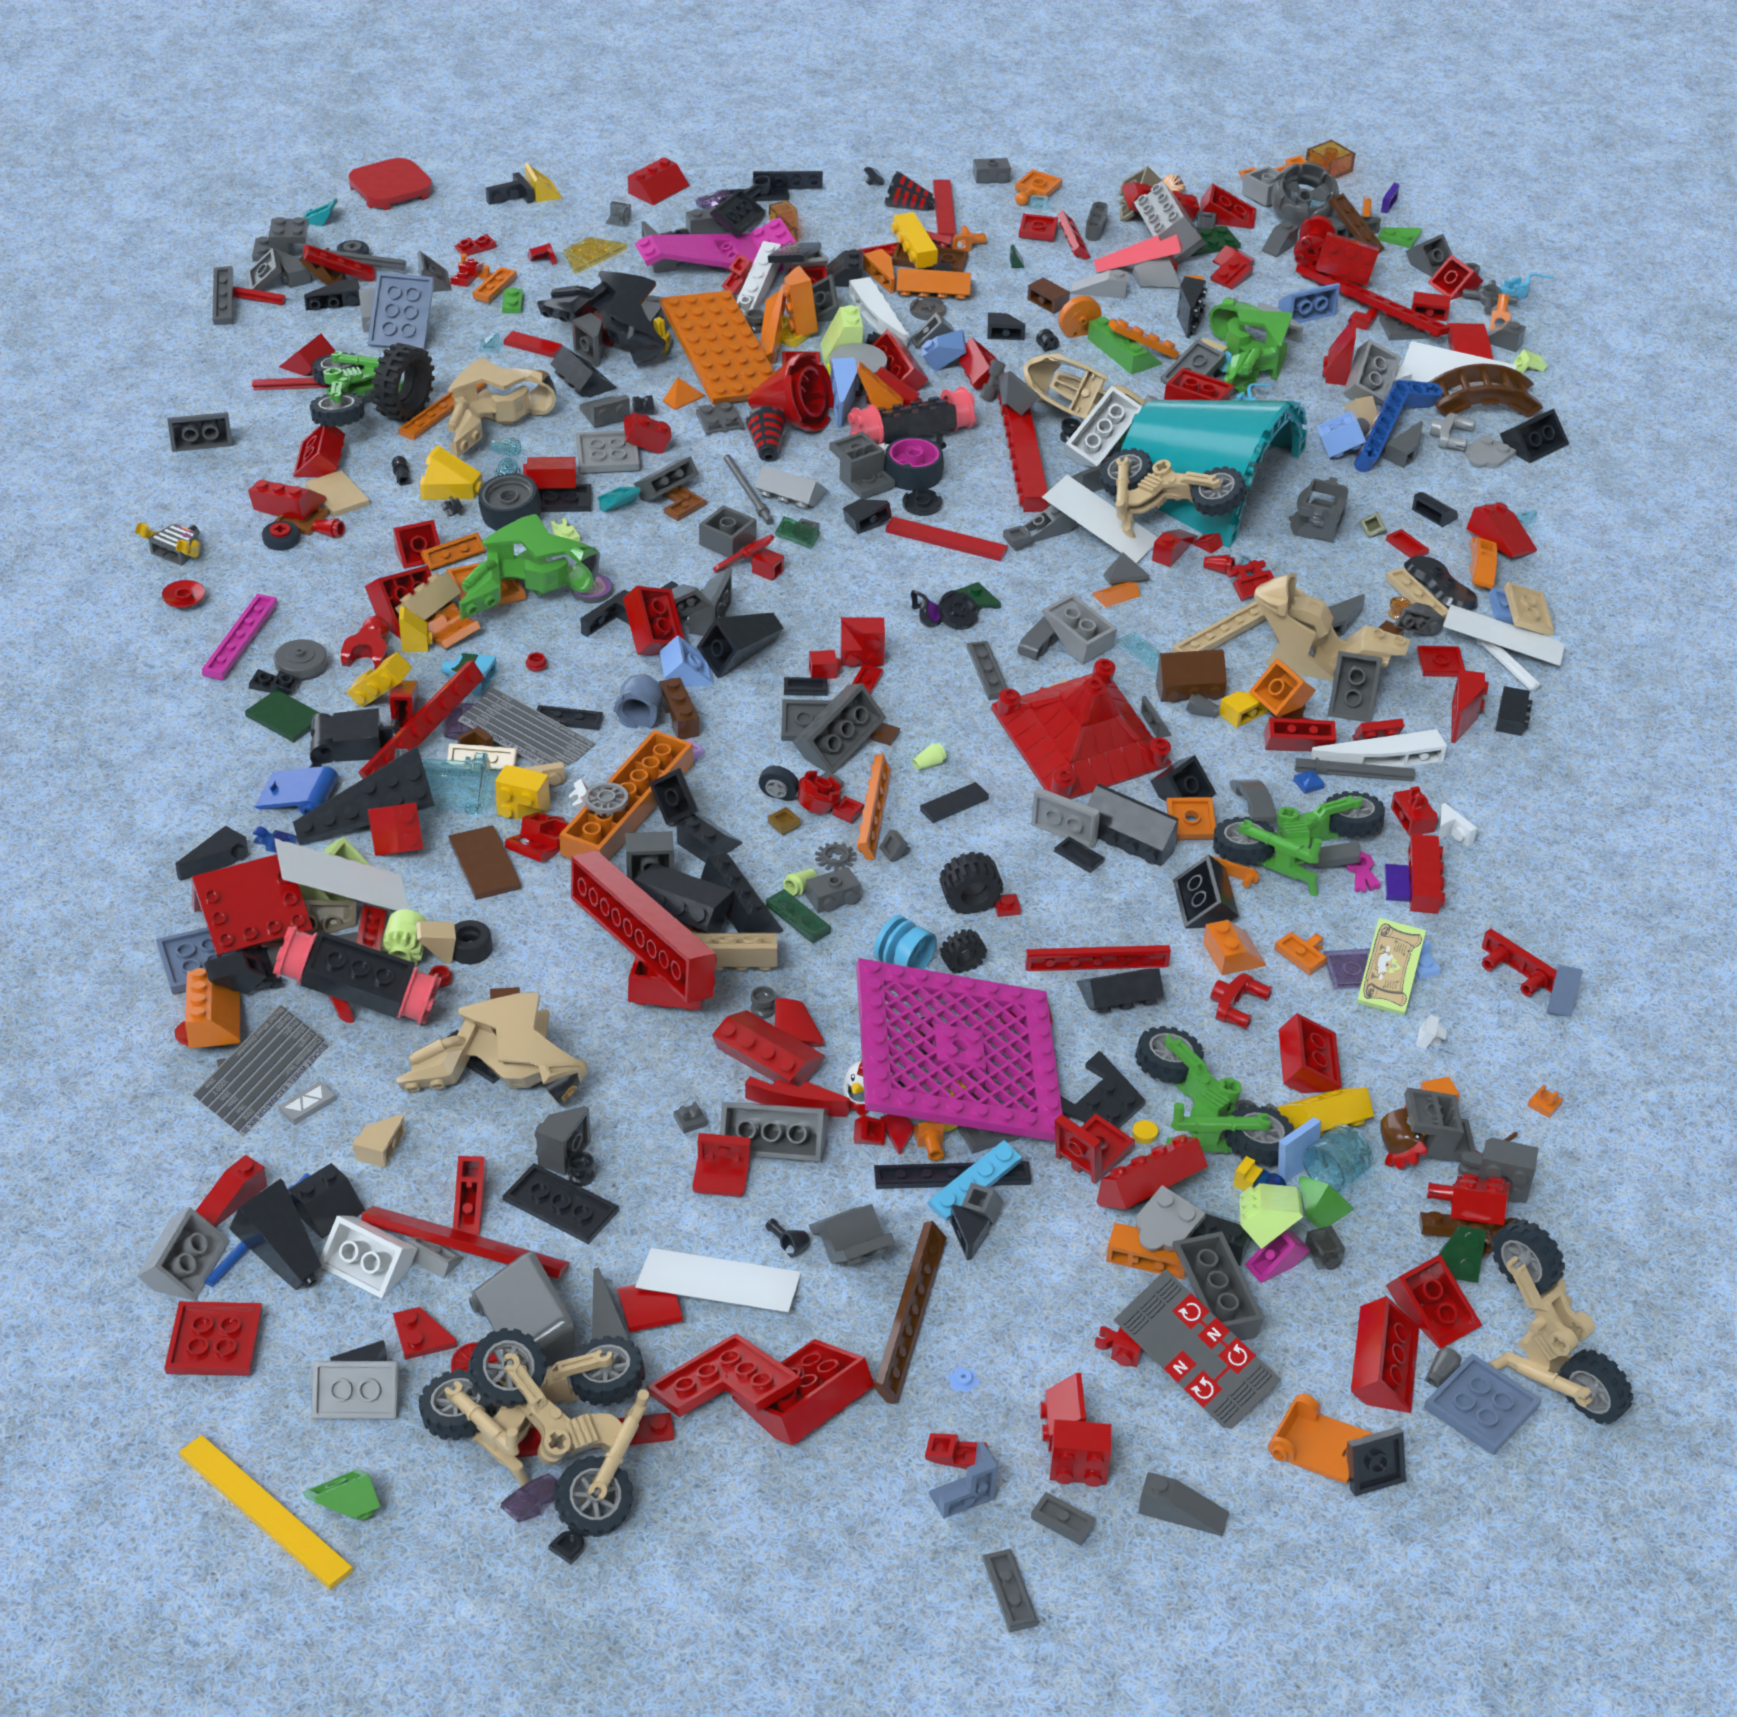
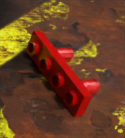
M1492 928L1485 932L1481 948L1490 953L1482 959V966L1485 970L1492 971L1499 964L1505 963L1528 978L1520 987L1521 992L1525 996H1531L1540 988H1544L1552 993L1557 973L1556 969Z

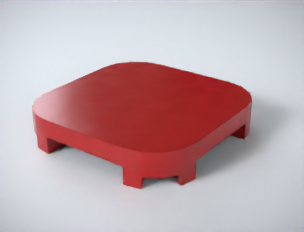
M392 158L353 169L348 176L350 189L356 190L366 201V205L369 208L376 207L390 210V204L416 197L425 200L428 199V195L432 192V180L416 163L406 158Z

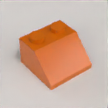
M1276 658L1250 689L1249 693L1275 716L1279 717L1302 708L1316 690L1289 666Z
M1229 920L1206 924L1203 944L1221 975L1266 966L1265 961L1246 931Z

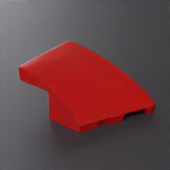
M538 812L522 817L520 834L506 838L505 848L542 862L555 856L560 851L559 834L569 823L565 822L564 817ZM522 838H525L529 840V842H521L520 840Z

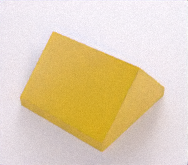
M525 164V179L533 187L536 203L563 198L552 180L530 164Z

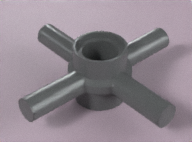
M1492 279L1483 287V291L1463 289L1462 296L1481 299V304L1485 306L1484 312L1489 314L1492 307L1497 305L1500 288L1496 286V281ZM1510 296L1508 303L1517 304L1518 297Z

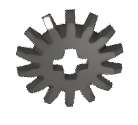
M837 842L831 845L825 843V848L821 846L818 848L822 852H815V855L821 856L815 857V861H822L818 863L820 867L827 864L826 870H829L831 866H834V871L838 870V866L842 869L846 868L844 864L852 867L853 863L849 861L856 862V858L852 857L856 856V852L850 853L853 848H846L845 843L842 845L837 844ZM832 853H835L836 855L841 854L842 856H840V860H836L835 858L830 859L832 857Z

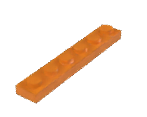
M883 753L875 755L873 765H871L868 794L865 795L866 804L865 809L862 810L863 820L859 826L860 835L859 839H857L858 851L862 852L865 859L868 860L875 859L891 768Z

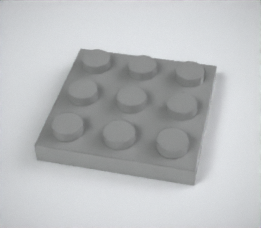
M624 430L576 433L579 473L639 470L637 446L626 442Z

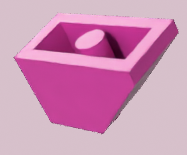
M1287 1229L1265 1247L1259 1248L1244 1265L1260 1283H1263L1295 1267L1310 1249L1295 1232Z

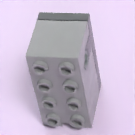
M1163 180L1155 184L1150 193L1141 195L1134 202L1153 237L1159 235L1161 240L1174 235L1179 237L1183 244L1182 251L1178 254H1173L1174 260L1178 264L1206 244L1185 207Z

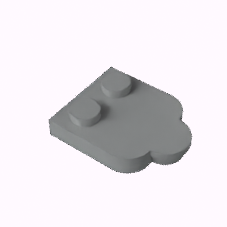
M1483 435L1466 448L1465 456L1474 467L1480 468L1485 466L1496 469L1514 457L1517 450L1509 447L1507 444L1494 440L1490 436Z
M1162 1185L1136 1217V1228L1140 1233V1244L1148 1251H1157L1160 1248L1166 1251H1175L1172 1245L1173 1241L1190 1238L1205 1219L1206 1213Z

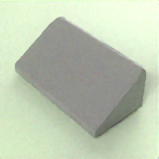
M414 1237L406 1240V1243L418 1248L413 1262L442 1279L464 1259L459 1254L442 1245Z

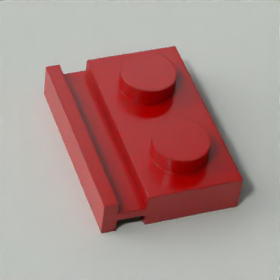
M1231 256L1210 276V281L1233 290L1253 272V265L1248 266L1246 262Z
M1403 718L1360 723L1355 734L1352 735L1353 741L1399 735L1405 727Z

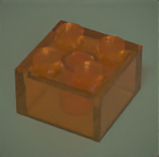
M1331 139L1308 148L1305 160L1324 167L1331 177L1334 176L1336 179L1353 172L1356 153Z

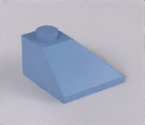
M962 329L927 340L921 346L922 357L933 370L941 369L966 353L965 336Z

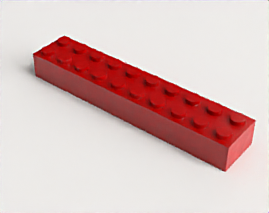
M592 851L573 855L571 860L570 898L686 1003L712 998L716 984L714 976L717 963L716 953L601 853Z

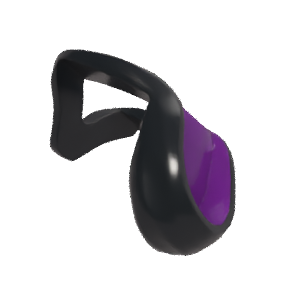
M912 590L910 594L912 609L920 608L919 618L921 623L926 627L937 625L941 621L937 609L938 604L930 601L925 594ZM917 595L923 598L922 602L918 603Z

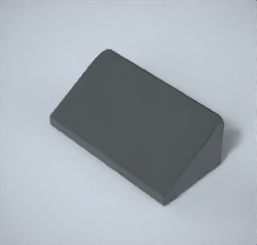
M1143 696L1140 713L1156 738L1171 736V733L1147 696Z

